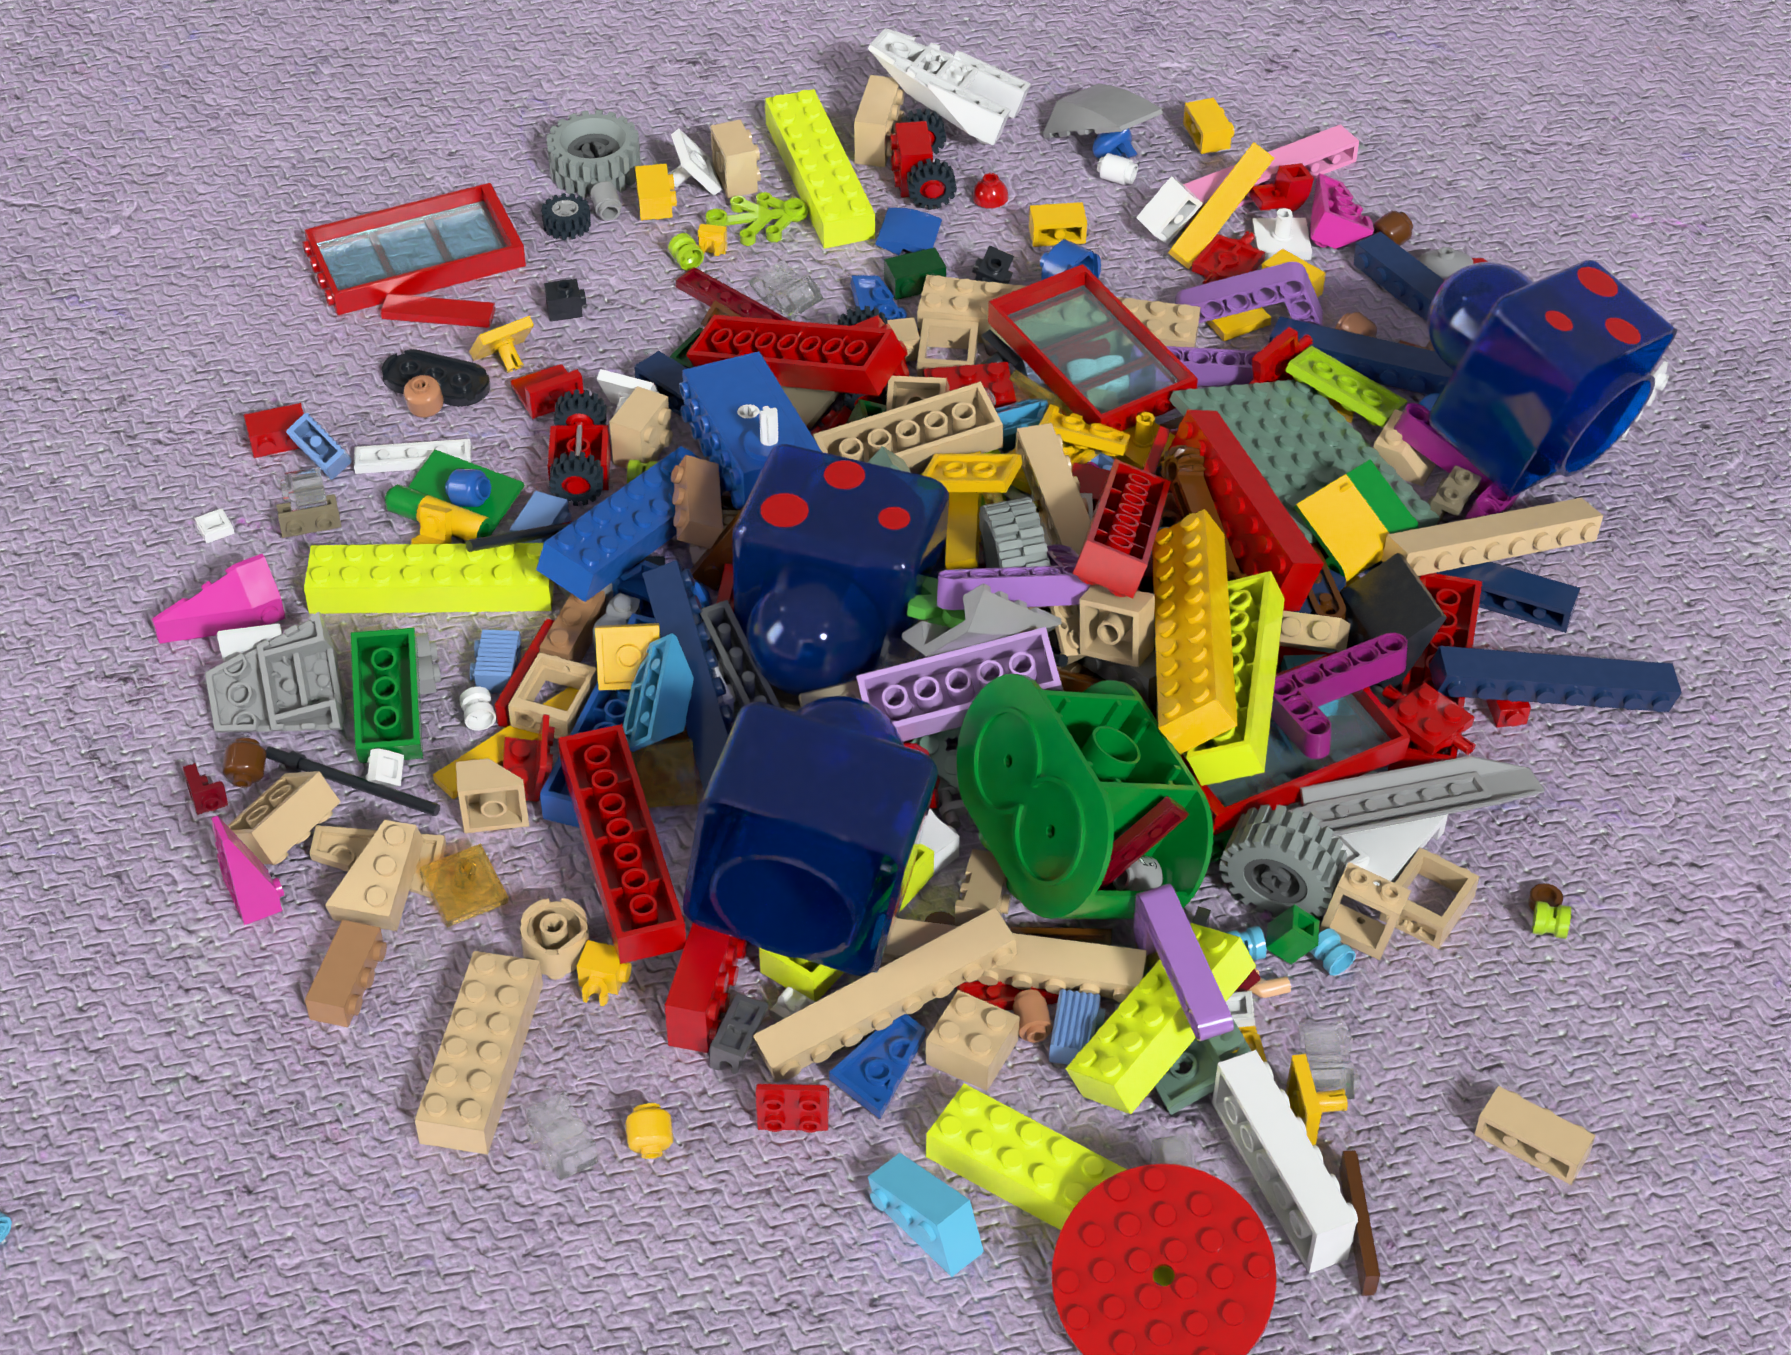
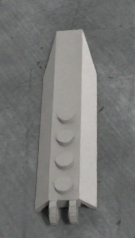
M1466 756L1301 787L1302 807L1295 809L1304 811L1302 817L1310 819L1312 816L1319 819L1318 826L1321 828L1330 827L1334 831L1332 835L1334 837L1498 805L1544 793L1545 790L1529 767L1475 756ZM1292 808L1287 812L1293 813L1295 809Z

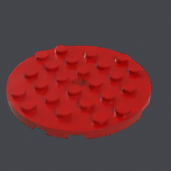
M1150 1164L1134 1167L1119 1172L1095 1186L1080 1200L1065 1221L1055 1246L1052 1261V1289L1055 1305L1067 1334L1083 1355H1247L1256 1346L1268 1325L1276 1296L1277 1273L1272 1244L1262 1221L1252 1206L1241 1194L1219 1178L1207 1172L1177 1164ZM1159 1266L1169 1267L1174 1272V1280L1168 1286H1160L1153 1280V1274Z

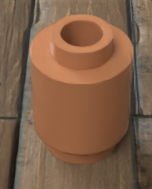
M1025 990L1018 993L1014 998L1013 1012L1015 1015L1020 1016L1019 1036L1023 1040L1032 1043L1045 1040L1053 1030L1046 999L1037 990Z

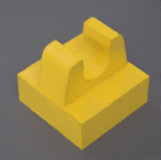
M700 224L698 241L703 253H714V256L726 254L728 248L727 227Z

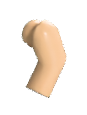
M1287 976L1270 980L1261 978L1248 991H1252L1253 994L1261 998H1268L1290 993L1291 984Z

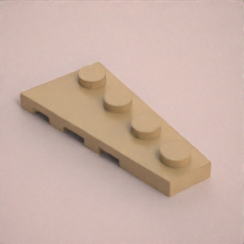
M316 825L309 852L311 860L348 872L377 830ZM421 834L424 843L409 891L435 899L446 839L445 835Z

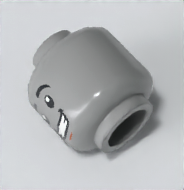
M1143 855L1113 881V885L1117 891H1147L1162 885V869L1156 859Z

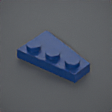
M852 275L850 284L856 307L860 306V309L864 310L865 306H870V311L875 307L879 309V313L883 312L887 320L907 318L906 311L903 307L899 308L893 301L894 295L879 276Z
M907 1014L896 1018L887 1028L879 1031L876 1030L829 1071V1080L877 1118L881 1119L926 1036V1028Z

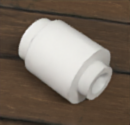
M1107 153L1105 157H1101L1097 166V172H1100L1101 179L1122 185L1127 183L1133 184L1138 171V164L1133 163V160Z

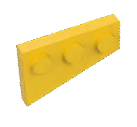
M1052 404L1049 405L1039 424L1052 423L1056 435L1060 434L1062 441L1073 443L1075 447L1080 449L1093 448L1101 450L1103 454L1108 456H1124L1130 439L1129 434L1101 423L1088 425L1082 420L1083 416L1072 413L1070 416L1058 413L1059 407Z

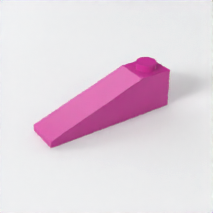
M263 553L233 564L225 570L227 573L225 576L213 584L210 581L206 582L201 586V592L190 599L182 598L152 618L158 642L161 644L216 636L218 631L270 625L285 619L282 599Z
M219 816L212 817L213 833L216 839L215 847L218 851L217 859L222 878L244 925L281 912L280 897L284 896V891L279 879L271 878L266 866Z

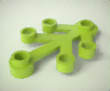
M768 192L757 194L756 204L746 200L743 196H733L730 199V209L735 213L744 211L750 213L727 216L724 210L715 208L706 213V224L726 227L728 225L753 222L748 228L740 231V243L744 246H751L755 244L756 234L772 219H779L774 225L766 228V239L770 242H778L782 239V231L791 222H799L808 216V207L800 198H790L787 201H782L772 197Z

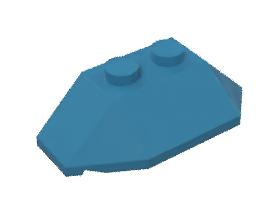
M1027 399L996 408L995 410L1003 424V447L998 449L1009 451L1015 448L1017 428L1039 425L1047 411V400Z
M673 633L649 644L646 651L648 655L640 664L631 685L623 729L632 752L684 731L694 677L677 636Z

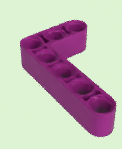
M1409 403L1394 426V430H1397L1403 436V441L1407 442L1449 474L1456 465L1481 476L1480 484L1474 491L1479 497L1464 520L1508 512L1525 487L1523 478L1420 404ZM1446 426H1448L1452 431V435L1450 437L1447 435ZM1454 433L1459 435V437L1455 438L1454 441L1450 439L1451 437H1453ZM1462 438L1470 441L1475 446L1476 451L1461 448L1455 444V440Z
M1386 633L1275 677L1271 718L1306 757L1311 759L1326 757L1330 753L1331 722L1318 707L1404 672L1407 660L1406 637L1398 633Z

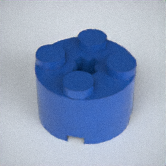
M1063 239L1053 247L1050 253L1046 252L1041 257V280L1082 264L1099 279L1101 259L1093 251Z

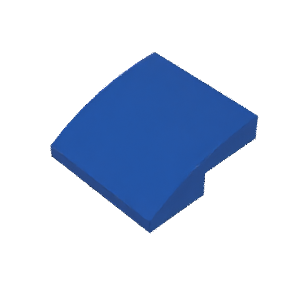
M897 207L888 208L875 245L897 255H900L903 249L913 253L933 248L942 219L918 210Z

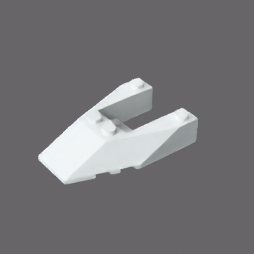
M887 28L871 42L868 48L869 51L908 95L937 112V114L969 135L976 137L977 141L983 144L994 146L1002 134L1007 118L1011 117L1014 119L1021 110L1031 85L957 50L954 55L939 50L941 45L932 42L929 46L914 42L916 37Z

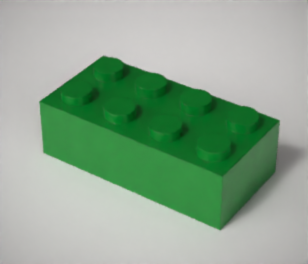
M415 628L351 632L355 750L359 764L367 763L371 750L378 748L404 755V760L424 759L418 642Z

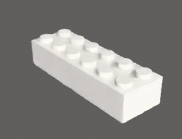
M1256 1050L1219 1062L1212 1104L1308 1273L1310 1274L1348 1260L1355 1226L1358 1222L1357 1213L1353 1205L1349 1202L1346 1203L1335 1175L1329 1174L1324 1166L1320 1149L1316 1145H1312L1308 1139L1302 1119L1295 1117L1292 1112L1286 1092L1283 1089H1279L1276 1085L1268 1062L1262 1061Z

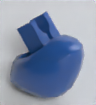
M1128 128L1121 132L1097 134L1092 148L1093 155L1099 159L1105 157L1107 153L1124 158L1135 157L1137 153L1131 145L1132 134L1130 129Z

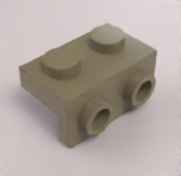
M1455 465L1447 479L1443 478L1441 480L1436 495H1431L1427 502L1431 506L1430 510L1440 517L1436 525H1439L1447 512L1456 516L1460 514L1480 484L1481 476Z
M335 494L276 505L282 538L342 527Z

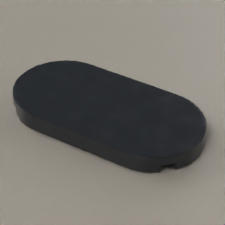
M417 349L405 350L404 354L401 355L395 353L388 357L382 366L383 381L390 390L403 394L404 387L410 379L419 375H428L439 383L444 398L443 404L463 407L476 404L488 395L491 387L489 375L481 365Z

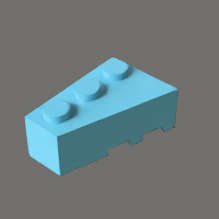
M897 1154L868 1176L872 1190L870 1197L874 1205L879 1210L884 1211L951 1277L984 1252L970 1200L903 1154Z

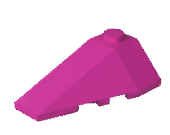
M1318 173L1316 178L1309 229L1313 242L1323 248L1329 246L1337 249L1372 236L1374 232L1372 220L1368 216L1364 215L1363 217L1361 215L1363 208L1352 202L1353 195L1344 183L1321 173Z

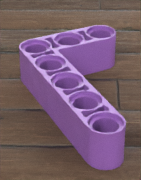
M1287 262L1183 289L1175 297V304L1201 307L1199 323L1285 302L1292 319L1320 326L1323 325L1322 307L1305 267L1299 262Z
M1166 346L1198 378L1197 386L1223 387L1249 384L1252 381V358L1258 351ZM1135 347L1131 351L1130 364L1145 358ZM1154 366L1129 376L1128 403L1155 392V383H1171Z
M1053 544L1047 546L1050 566L940 571L938 573L937 606L947 610H964L963 595L983 583L990 586L991 593L995 594V592L1002 591L1008 594L1009 601L1022 600L1027 603V607L1080 605V598L1090 588V584L1082 582L1077 575L1073 574L1079 557L1078 554L1069 546Z
M1168 883L1136 894L1133 930L1137 946L1140 950H1147V955L1155 952L1158 953L1196 1039L1201 1042L1233 1031L1234 1024L1230 1010L1172 885Z

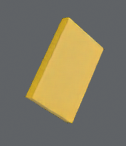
M934 454L917 482L918 489L929 492L1006 493L1022 466V458L1019 454Z

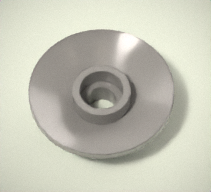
M1442 247L1428 251L1419 258L1421 263L1442 279L1460 278L1470 273L1473 269L1472 258L1468 254L1454 250L1451 247Z

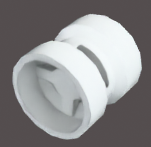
M480 686L471 687L460 695L459 701L464 711L465 724L469 729L480 731L488 729L495 723L496 714L492 706L489 690Z

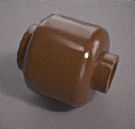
M1391 210L1374 222V234L1382 232L1401 246L1411 238L1413 224L1404 212Z
M236 739L225 748L222 768L223 775L231 780L234 786L247 788L252 783L259 782L264 777L266 750L255 739Z

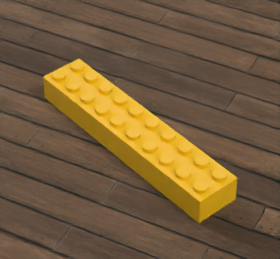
M1205 509L1189 514L1181 522L1158 531L1152 548L1158 728L1179 754L1238 726L1225 536Z

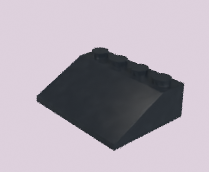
M1400 553L1395 554L1340 591L1346 606L1345 621L1350 623L1346 649L1386 633H1398L1406 637L1407 660L1405 671L1375 684L1382 688L1392 685L1396 690L1447 619L1415 571Z

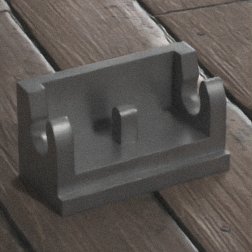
M736 993L710 1046V1068L719 1070L722 1062L726 1061L732 1065V1073H738L754 1039L753 1035L756 1034L764 1020L769 1007L768 1003Z

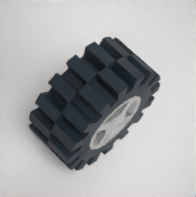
M562 193L561 197L558 198L557 195L552 196L553 200L548 198L546 204L543 203L541 209L543 229L547 231V235H553L554 239H558L561 236L562 240H567V237H571V240L576 239V235L581 237L584 235V232L587 233L589 231V227H591L590 208L586 199L583 200L582 196L579 195L575 198V194L570 193V196L566 197V193Z

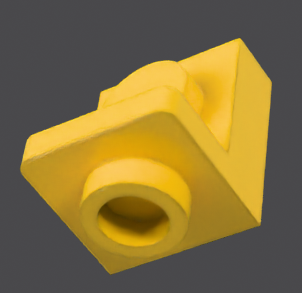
M428 503L421 506L420 535L412 538L411 544L452 543V509Z

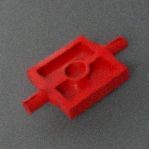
M1246 231L1240 239H1232L1217 234L1193 261L1191 271L1206 277L1202 282L1203 285L1256 271L1265 260V252L1250 245L1255 239V235L1252 232L1249 234V231Z
M1290 327L1280 335H1277L1272 342L1261 351H1258L1252 358L1253 378L1249 384L1294 379L1285 370L1292 359L1313 344L1311 336L1305 334L1298 341V331Z
M1427 683L1422 684L1408 694H1402L1392 685H1388L1383 690L1382 696L1394 703L1389 708L1391 715L1400 725L1406 728L1411 737L1410 740L1431 755H1434L1444 747L1453 745L1466 755L1471 754L1475 749L1476 744L1462 736V733L1473 725L1475 717Z

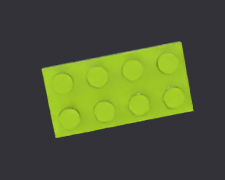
M1312 345L1292 359L1285 370L1296 381L1310 385L1317 389L1320 395L1341 403L1344 409L1356 412L1365 417L1366 421L1370 424L1382 428L1386 425L1394 410L1403 411L1408 402L1406 399Z

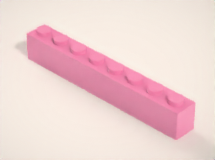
M1340 124L1269 151L1268 153L1274 157V160L1254 186L1274 184L1278 168L1283 165L1302 163L1313 178H1316L1318 173L1326 174L1354 163L1357 159L1359 140ZM1236 164L1183 184L1203 203L1184 225V228L1190 225ZM1249 192L1237 208L1253 202Z

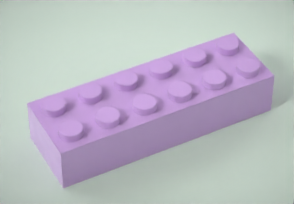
M1046 627L856 676L869 732L875 749L961 727L966 713L977 694L993 679L1005 674L1026 675L1035 680L1042 690L1063 691Z

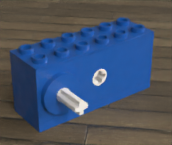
M759 351L682 370L683 382L679 383L680 393L684 400V406H681L682 418L685 423L690 424L693 438L700 441L703 455L705 457L708 456L710 462L719 464V476L725 492L729 491L735 509L741 510L743 507H746L757 515L762 516L761 506L763 502L770 496L780 493L799 496L807 504L824 499L823 452Z

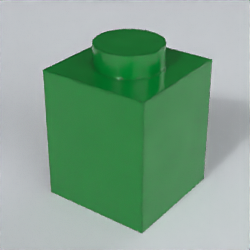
M1293 904L1267 924L1266 949L1292 965L1318 946L1320 921Z

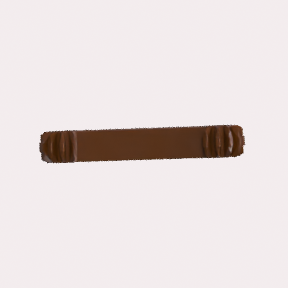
M1187 445L1171 447L1169 451H1165V460L1161 461L1162 471L1160 474H1162L1164 479L1171 481L1168 493L1173 494L1182 520L1189 514L1205 509L1225 536L1227 580L1232 581L1247 577L1246 574L1239 571L1203 476L1206 470L1203 467L1204 457L1200 456L1199 449L1187 447Z

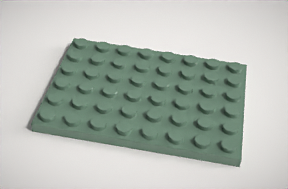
M1278 380L1266 383L1257 382L1254 384L1173 391L1169 401L1183 416H1185L1187 409L1218 411L1309 543L1319 541L1294 509V506L1369 459L1372 460L1402 503L1417 520L1418 528L1435 526L1440 518L1435 512L1430 510L1431 506L1413 490V487L1406 483L1396 473V470L1379 455V452L1372 448L1362 438V435L1346 421L1345 417L1338 413L1325 397L1308 384L1300 383L1296 380Z

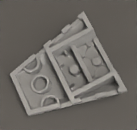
M1098 83L1057 100L1043 135L1046 139L1052 138L1057 134L1060 137H1067L1071 135L1070 132H1078L1079 135H1087L1094 131L1096 134L1121 132L1159 116L1163 112L1160 107L1128 90Z
M983 583L963 595L965 621L953 628L921 621L903 632L902 639L926 657H931L1046 627L1047 632L1061 625L1062 622L1061 618L1037 607L1029 610L1027 603L1022 600L1009 601L1008 594L1002 591L995 592V594L991 593L990 586Z
M320 612L310 616V620L299 626L295 624L284 630V634L273 640H265L256 645V649L246 654L241 653L205 672L215 732L343 729L347 708L338 658Z

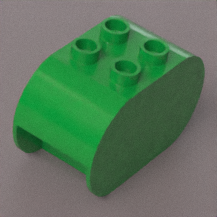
M1005 674L993 679L977 694L966 713L959 735L957 779L963 803L979 829V840L987 850L993 853L1007 877L1006 885L1009 892L1021 901L1028 910L1043 918L1134 919L1136 894L1144 891H1117L1113 882L1103 890L1098 889L1109 866L1113 842L1168 796L1182 805L1189 815L1144 855L1151 856L1158 861L1163 874L1162 885L1168 883L1172 885L1182 908H1184L1200 888L1210 863L1213 847L1212 813L1201 787L1172 743L1159 730L1157 720L1139 693L1129 684L1115 680L1098 682L1082 693L1042 690L1035 680L1026 675Z

